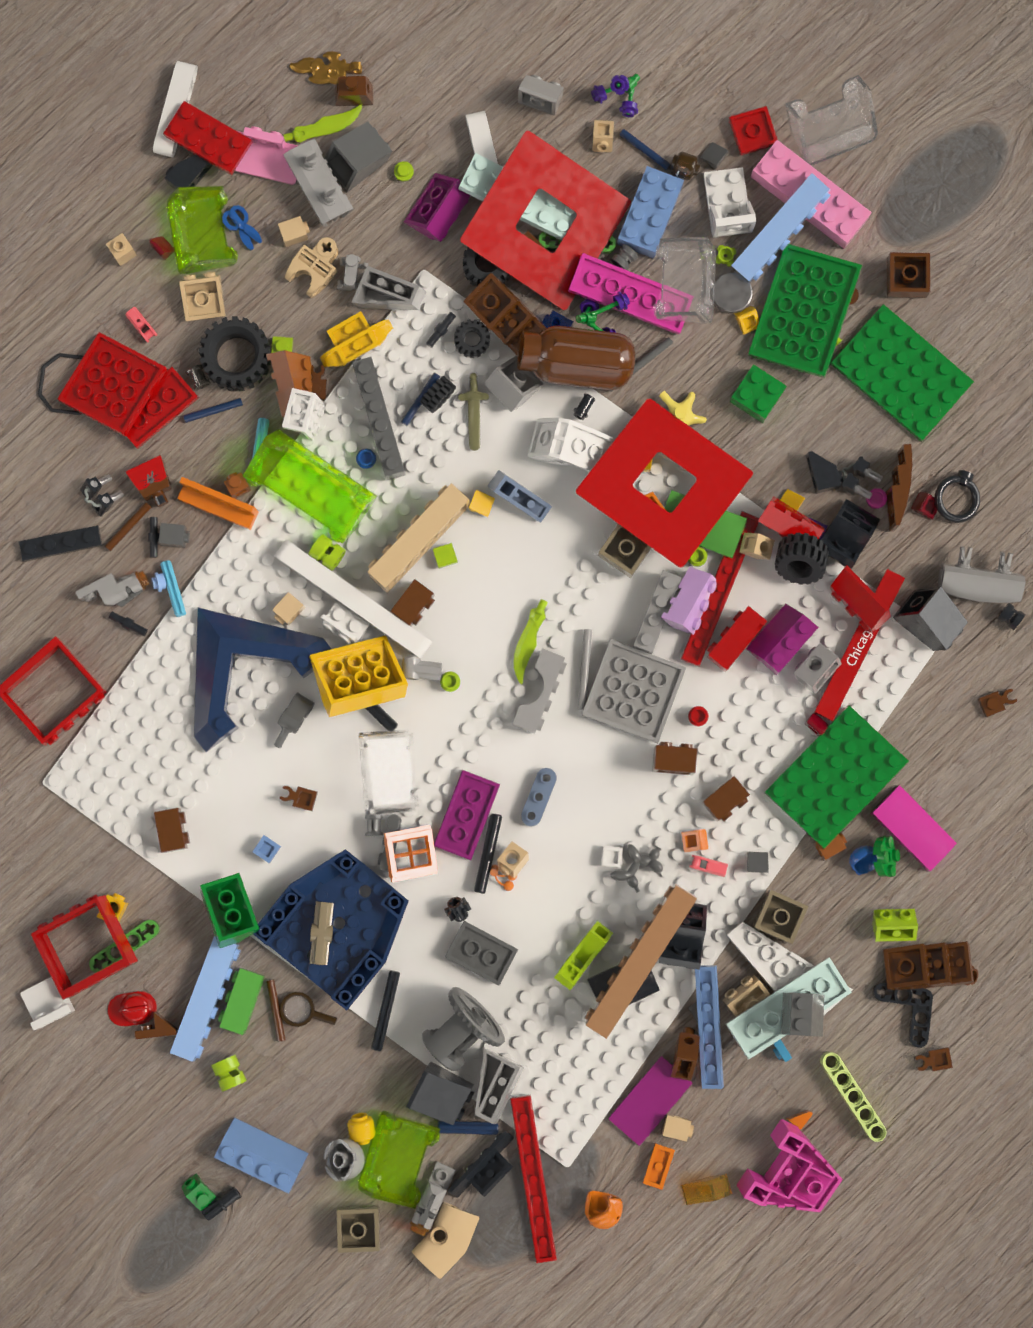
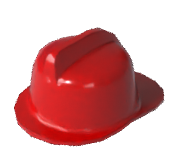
M142 991L117 995L108 1005L109 1018L118 1026H133L147 1023L154 1018V1012L157 1011L155 999L151 994Z

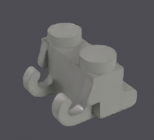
M353 254L340 257V266H345L344 283L342 280H338L337 289L357 290L359 283H357L358 269H366L369 264L365 262L359 264L361 258Z

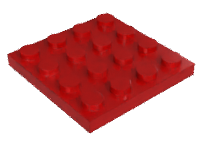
M99 332L57 399L61 403L126 437L167 371V368Z

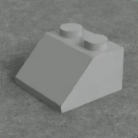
M526 75L518 89V103L555 116L564 88L559 83L543 81L539 76Z
M517 355L497 367L484 382L489 391L510 412L523 405L544 384L533 372L518 370Z

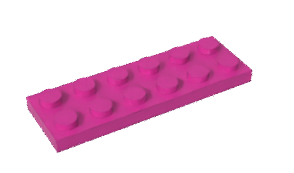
M582 253L568 292L604 306L614 302L613 296L617 295L618 291L621 294L626 293L630 304L628 309H623L619 312L679 335L681 333L693 296Z

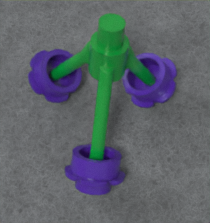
M634 74L627 78L624 75H615L611 79L610 88L604 89L603 85H594L591 91L594 102L598 101V103L602 104V101L607 100L606 94L612 91L616 92L617 95H622L626 92L629 94L628 101L622 102L619 111L622 112L624 117H634V115L638 114L637 103L632 100L634 88L637 86L640 76Z
M618 291L617 295L613 296L614 302L600 309L598 303L585 299L580 304L581 315L576 316V322L587 324V326L594 330L616 333L613 328L605 327L600 329L595 325L597 315L615 306L619 311L628 309L630 304L629 298L626 293L621 294Z

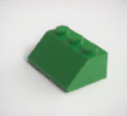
M240 873L200 885V893L219 948L239 943L259 930Z

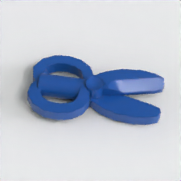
M236 205L230 211L224 212L222 219L225 227L231 231L239 230L240 238L249 250L252 251L254 249L250 237L259 244L262 243L259 233L247 224L249 216L243 207ZM235 211H240L244 215L243 221ZM227 216H229L232 219V221L235 223V226H232L228 223Z

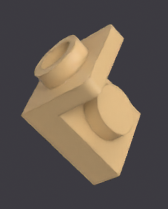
M594 120L592 151L612 152L614 121Z

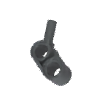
M298 692L278 720L277 724L281 726L282 730L274 743L277 748L282 747L289 733H297L304 718H307L314 707L315 702Z

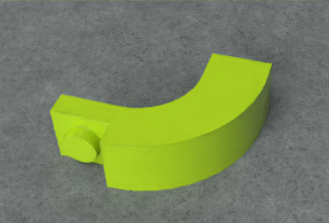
M597 921L554 978L571 990L593 959L606 945L613 932Z

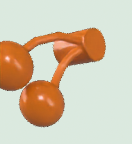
M492 865L490 874L495 876L496 881L503 885L506 891H511L514 887L512 881L517 876L513 878L510 875H499L498 865ZM497 876L507 877L509 880L503 884L497 879Z

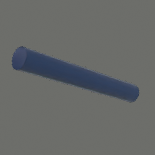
M625 129L621 131L619 135L662 168L668 170L671 165L668 161Z
M434 372L402 419L401 423L405 426L409 425L421 407L420 401L424 394L440 378L437 373Z
M241 398L183 415L186 423L243 406Z

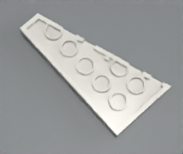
M744 922L738 924L726 935L774 992L814 967L811 963L767 938ZM837 1003L833 1004L832 1006L824 1010V1015L829 1010H831Z

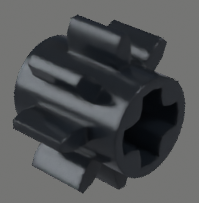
M453 897L447 902L448 907L444 909L450 921L462 922L467 919V911H470L471 907L465 897L462 899L460 897Z

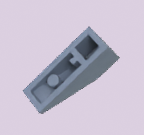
M500 470L497 471L488 484V487L493 492L540 523L552 508L550 504Z

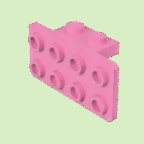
M251 126V128L245 127L244 132L238 131L250 138L253 143L235 169L236 172L290 185L296 183V178L283 154L298 145L285 143L284 136L279 132L270 131L268 133L255 126Z

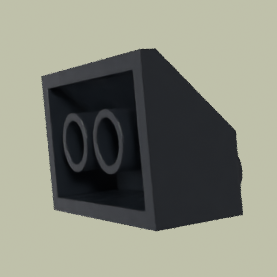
M616 965L587 979L596 999L602 990L604 992L607 990L609 978L613 973L617 974L621 967ZM652 970L630 1004L660 991Z

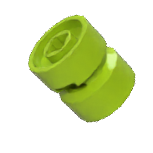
M322 534L313 544L308 555L316 561H322V565L333 571L344 557L346 549L338 544L333 545V541Z
M236 1054L211 1065L215 1076L220 1078L218 1083L222 1092L247 1081L243 1070L238 1069L240 1063Z

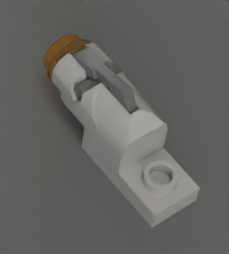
M143 570L120 577L118 581L110 573L76 591V594L81 601L89 602L97 597L96 594L99 593L105 605L114 606L117 604L123 607L140 595L143 590L147 589L146 586L150 585V582Z
M437 1161L410 1222L411 1231L425 1236L426 1232L430 1231L456 1169Z

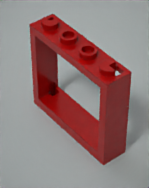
M57 636L0 685V697L41 744L45 746L54 744L59 739L58 735L63 730L66 732L74 726L73 722L78 717L83 718L90 711L88 708L94 703L96 705L105 698L104 694L107 692ZM60 649L97 691L45 736L10 697L9 693Z
M95 894L87 898V903L81 906L79 903L69 908V913L65 915L60 913L52 918L53 922L49 924L44 922L37 926L38 930L31 933L62 1000L73 997L138 961L106 895L98 897ZM98 907L123 959L72 986L47 934Z

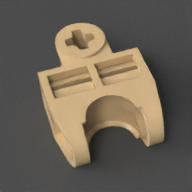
M327 237L322 238L313 250L303 245L293 258L286 272L285 279L291 282L300 275H309L311 277V286L307 291V295L310 298L318 295L337 273L336 268L331 265L338 256V248L335 241ZM325 247H326L327 249H328V248H331L332 251H331V252H329V251H326V252H325V251H324V248H325Z

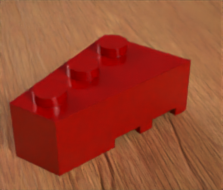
M773 496L758 520L765 527L778 532L781 537H788L789 534L808 533L810 536L814 535L819 539L825 529L775 496Z
M750 606L744 612L739 610L732 619L735 623L731 628L726 626L721 632L720 636L722 639L718 644L714 641L707 649L709 652L707 658L724 672L730 668L767 623V620Z

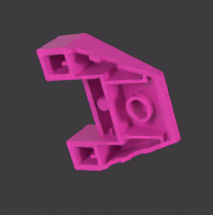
M781 1119L770 1134L777 1148L781 1149V1152L764 1176L747 1168L737 1183V1187L743 1198L760 1206H767L769 1204L777 1205L778 1208H785L786 1206L794 1207L796 1210L821 1212L843 1179L797 1126Z

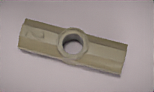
M316 901L315 917L310 942H312L310 964H328L329 945L332 942L333 934L332 917L334 903Z

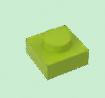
M273 336L271 353L283 350L292 352L293 338Z

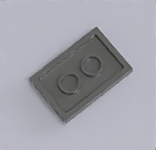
M463 921L445 957L500 986L518 949Z

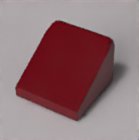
M162 236L149 240L152 248L165 260L175 252V248Z
M919 492L911 509L933 520L937 513L934 497L929 493Z
M813 713L805 722V725L817 736L823 735L829 727L816 713Z

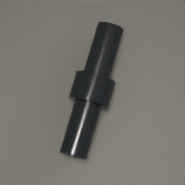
M449 312L442 323H438L434 328L435 332L426 342L429 347L432 348L439 338L447 333V328L456 318V315Z
M150 517V533H148L150 558H158L160 535L158 533V517Z
M113 611L108 617L121 624L122 628L128 631L132 630L142 636H145L148 632V629L134 623L135 620L129 617L125 618Z

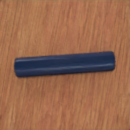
M443 1121L438 1122V1133L497 1135L499 1129L498 1123L492 1124L490 1122L455 1121L454 1125Z

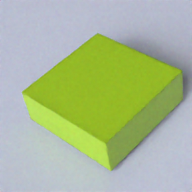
M452 543L433 548L439 569L458 563Z

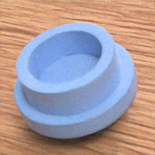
M155 572L154 577H151L153 589L162 592V589H166L163 573L158 574V572Z

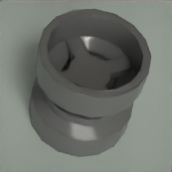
M623 244L619 254H615L611 258V262L617 267L628 270L629 264L635 262L638 259V255L631 247Z

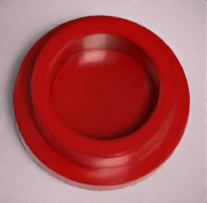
M701 706L693 707L688 714L690 723L698 727L706 724L709 718L707 710Z

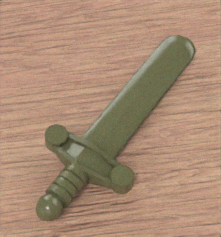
M471 373L469 377L470 391L459 394L458 399L460 401H468L469 447L471 450L476 451L480 448V401H487L489 395L478 391L477 375Z

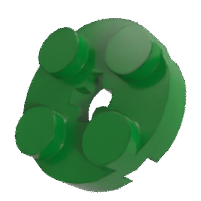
M892 836L878 837L873 847V855H877V862H874L875 870L880 877H894L896 875V862L900 860V852L898 849H895Z

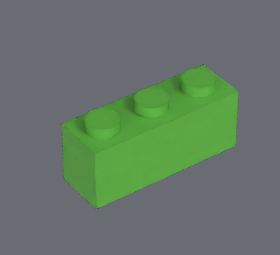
M244 968L235 971L232 983H235L233 990L228 991L225 1002L228 1003L226 1010L221 1011L218 1022H221L220 1028L245 1035L265 975Z

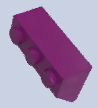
M435 173L407 215L404 223L429 239L441 242L446 237L452 224L457 220L463 207L468 203L471 195L458 189L461 184L459 179Z
M785 603L746 650L777 675L819 627L803 613Z

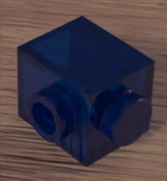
M552 310L550 315L546 314L542 323L546 328L551 326L573 327L574 321Z

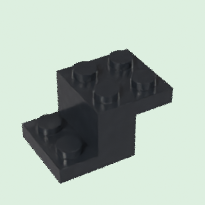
M846 499L821 539L823 544L827 545L828 556L838 560L841 565H848L852 569L881 519Z
M694 903L659 957V963L700 970L702 947L706 933L707 905Z

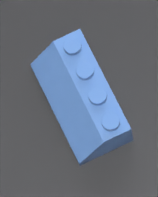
M234 1118L214 1158L289 1194L309 1153Z

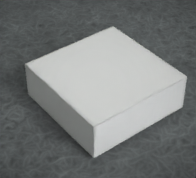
M602 846L600 866L621 868L623 848Z

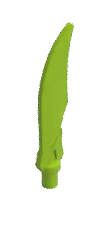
M362 105L344 113L324 116L314 124L297 126L291 133L283 134L285 142L295 140L301 143L310 138L339 132L356 120L361 112Z
M540 599L537 608L535 607L530 610L529 620L515 649L514 671L520 684H523L526 666L537 646V632L546 619L544 610L548 602Z

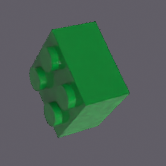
M753 364L731 397L730 403L759 422L764 423L784 393L787 385Z

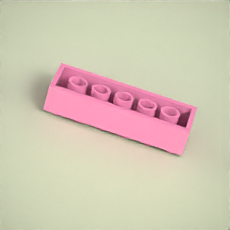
M777 140L753 169L751 178L783 203H786L810 174L813 173L831 189L829 192L831 196L824 204L819 203L815 208L817 210L815 215L810 220L808 218L806 220L845 249L869 219L872 212Z

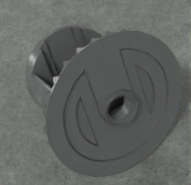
M453 987L449 991L448 997L455 1014L439 1029L425 1030L422 1033V1040L428 1051L439 1063L451 1071H458L465 1064L462 1054L478 1039L487 1042L488 1045L499 1047L505 1042V1037L498 1023L481 1003L466 991Z

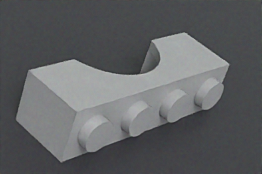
M664 570L662 571L633 648L649 654L653 653L665 622L661 616L664 612H669L671 607L670 600L672 597H675L682 577Z
M542 648L535 665V670L543 680V692L535 702L519 705L512 723L513 726L533 734L536 733V730L541 731L545 721L541 719L543 712L549 711L552 703L549 697L551 692L556 693L560 683L556 681L558 674L563 675L567 665L564 662L565 657Z

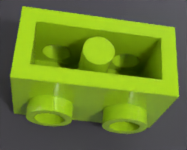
M915 909L874 910L872 926L875 942L916 941L918 923Z

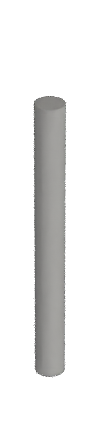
M584 629L578 710H584L587 702L592 629Z

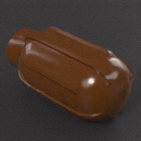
M551 326L545 328L540 333L526 331L521 333L517 356L518 370L534 372L536 377L544 382L601 390H617L625 386L633 375L635 365L634 344L626 335L566 326Z

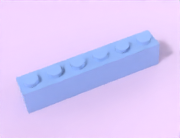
M811 173L731 266L749 282L753 279L757 281L764 273L762 271L763 267L766 264L770 266L777 258L775 255L779 249L783 251L790 243L788 240L793 233L797 235L804 227L802 225L806 218L810 220L817 212L815 208L818 204H824L829 199L831 189Z
M214 936L171 1048V1054L192 1062L196 1058L200 1059L204 1049L201 1046L203 1039H207L211 1031V1027H208L211 1019L214 1020L219 1010L216 1007L217 1002L223 999L226 991L223 986L226 980H230L233 973L231 965L233 961H237L240 955L239 944L219 948Z

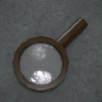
M303 992L288 994L280 1005L282 1019L294 1027L306 1025L312 1018L335 1025L337 1017L315 1011L313 1000Z

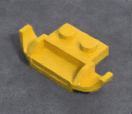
M360 311L327 330L335 347L324 353L320 360L324 367L345 366L347 363L380 346L385 341L388 333L394 328L389 320H383L370 327L364 314Z

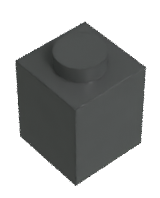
M161 523L159 544L161 546L185 548L186 543L190 541V531H187V527L185 525Z

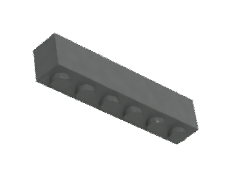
M372 357L353 361L352 364L386 481L405 476V470Z

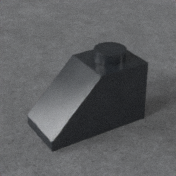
M813 451L808 452L806 459L815 494L839 489L841 482H843L841 470L838 471L835 464Z

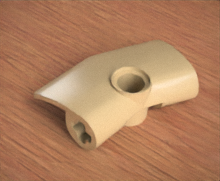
M443 1202L432 1230L412 1250V1253L435 1276L441 1279L467 1251L479 1221V1216L467 1213L452 1204ZM443 1230L446 1237L443 1240H437L434 1237V1232Z

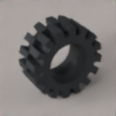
M469 319L466 323L463 321L461 326L456 328L454 334L456 349H458L460 354H464L465 357L470 356V358H474V356L478 358L482 353L485 354L490 346V332L488 328L484 326V323H479L475 319L474 321ZM469 332H476L480 336V341L475 346H469L464 340L465 335Z
M442 376L428 389L420 403L431 413H434L450 398L456 386L448 378Z

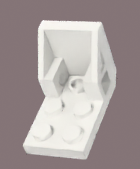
M743 167L704 172L703 178L713 238L752 233L756 224V216L751 202L747 199Z
M560 417L538 418L527 457L559 465H572L590 472L616 438L569 419Z

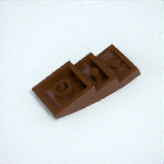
M490 273L463 301L486 327L492 330L517 356L519 341L523 331L540 333L546 328L493 273Z
M903 444L898 450L899 465L891 472L893 485L886 491L890 532H894L900 526L907 506L912 478V444Z
M968 941L951 944L943 942L930 945L922 943L883 949L888 990L934 988L974 983Z

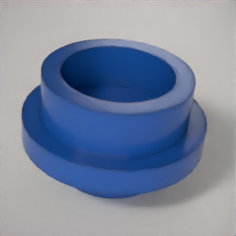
M370 449L360 450L356 456L357 464L363 469L373 467L376 463L375 453Z

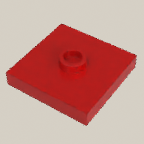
M767 106L737 114L728 119L740 156L772 147L778 140Z

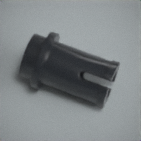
M585 393L578 407L574 408L573 415L579 420L587 418V413L595 402V398Z

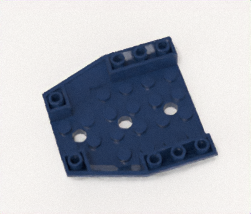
M345 849L291 883L258 923L259 930L253 933V935L265 945L270 946L347 1011L386 963L409 900ZM363 885H368L371 888V894L368 897H362L359 893ZM316 901L334 903L332 917L333 934L332 942L329 945L327 965L310 964L308 959V952L311 950L312 945L310 937L312 923H314ZM337 917L345 920V926L342 929L334 927V920Z

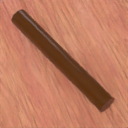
M145 502L105 547L112 551L152 507Z
M269 980L266 983L277 1041H285L275 981Z

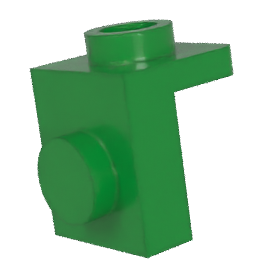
M197 1173L189 1177L181 1186L185 1197L200 1211L217 1198L215 1193L202 1182Z

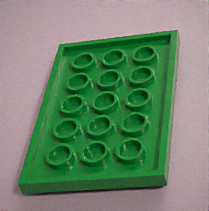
M788 244L783 250L748 355L825 378L862 265Z
M884 304L831 363L835 369L921 442L974 383L969 376Z
M849 705L830 724L823 735L819 736L765 791V794L825 849L908 764L909 760Z

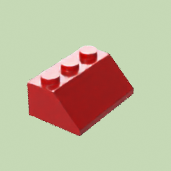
M848 565L844 567L830 586L831 596L838 603L842 601L846 605L844 608L851 617L855 615L860 620L858 624L866 632L870 630L873 634L891 618L890 610Z

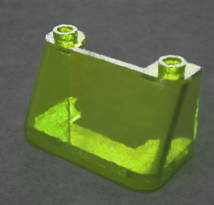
M223 186L178 187L167 200V212L176 264L180 274H191L230 267L237 263V251L232 246H227L221 210L228 201Z
M382 1111L375 1127L376 1135L371 1139L364 1167L360 1174L358 1188L371 1198L416 1209V1205L421 1199V1192L418 1186L415 1185L427 1146L432 1147L439 1141L440 1128L392 1112Z

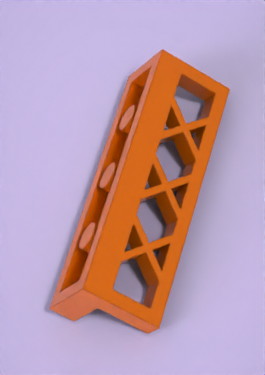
M181 477L180 483L183 487L177 498L179 501L251 530L259 513L254 506Z

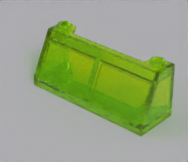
M279 429L264 438L243 474V477L247 479L250 485L255 487L258 485L266 486L327 527L331 539L338 543H344L350 538L378 497Z

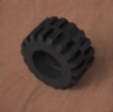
M469 247L464 251L463 271L465 272L466 279L470 280L472 286H478L490 273H493L503 284H505L506 280H509L510 275L499 267L492 272L479 270L476 266V261L481 255Z
M808 533L789 534L788 537H783L782 541L778 544L775 559L777 574L783 576L784 580H789L790 583H798V585H809L812 582H818L819 579L823 578L829 553L827 545L823 544L821 539H817L814 535L810 536Z

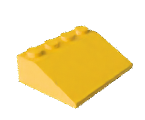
M386 635L310 655L320 696L329 717L404 698L406 695L408 683Z

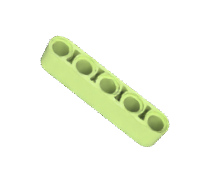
M825 1052L820 1058V1063L866 1136L875 1142L882 1141L886 1137L885 1126L841 1058L833 1052ZM828 1056L835 1057L836 1062L832 1067L826 1065V1058ZM841 1073H844L847 1077L844 1084H838L837 1077ZM851 1091L858 1093V1099L854 1102H850L848 1099ZM867 1108L869 1110V1117L863 1120L860 1118V1111ZM875 1126H879L881 1129V1133L877 1137L871 1135V1130Z

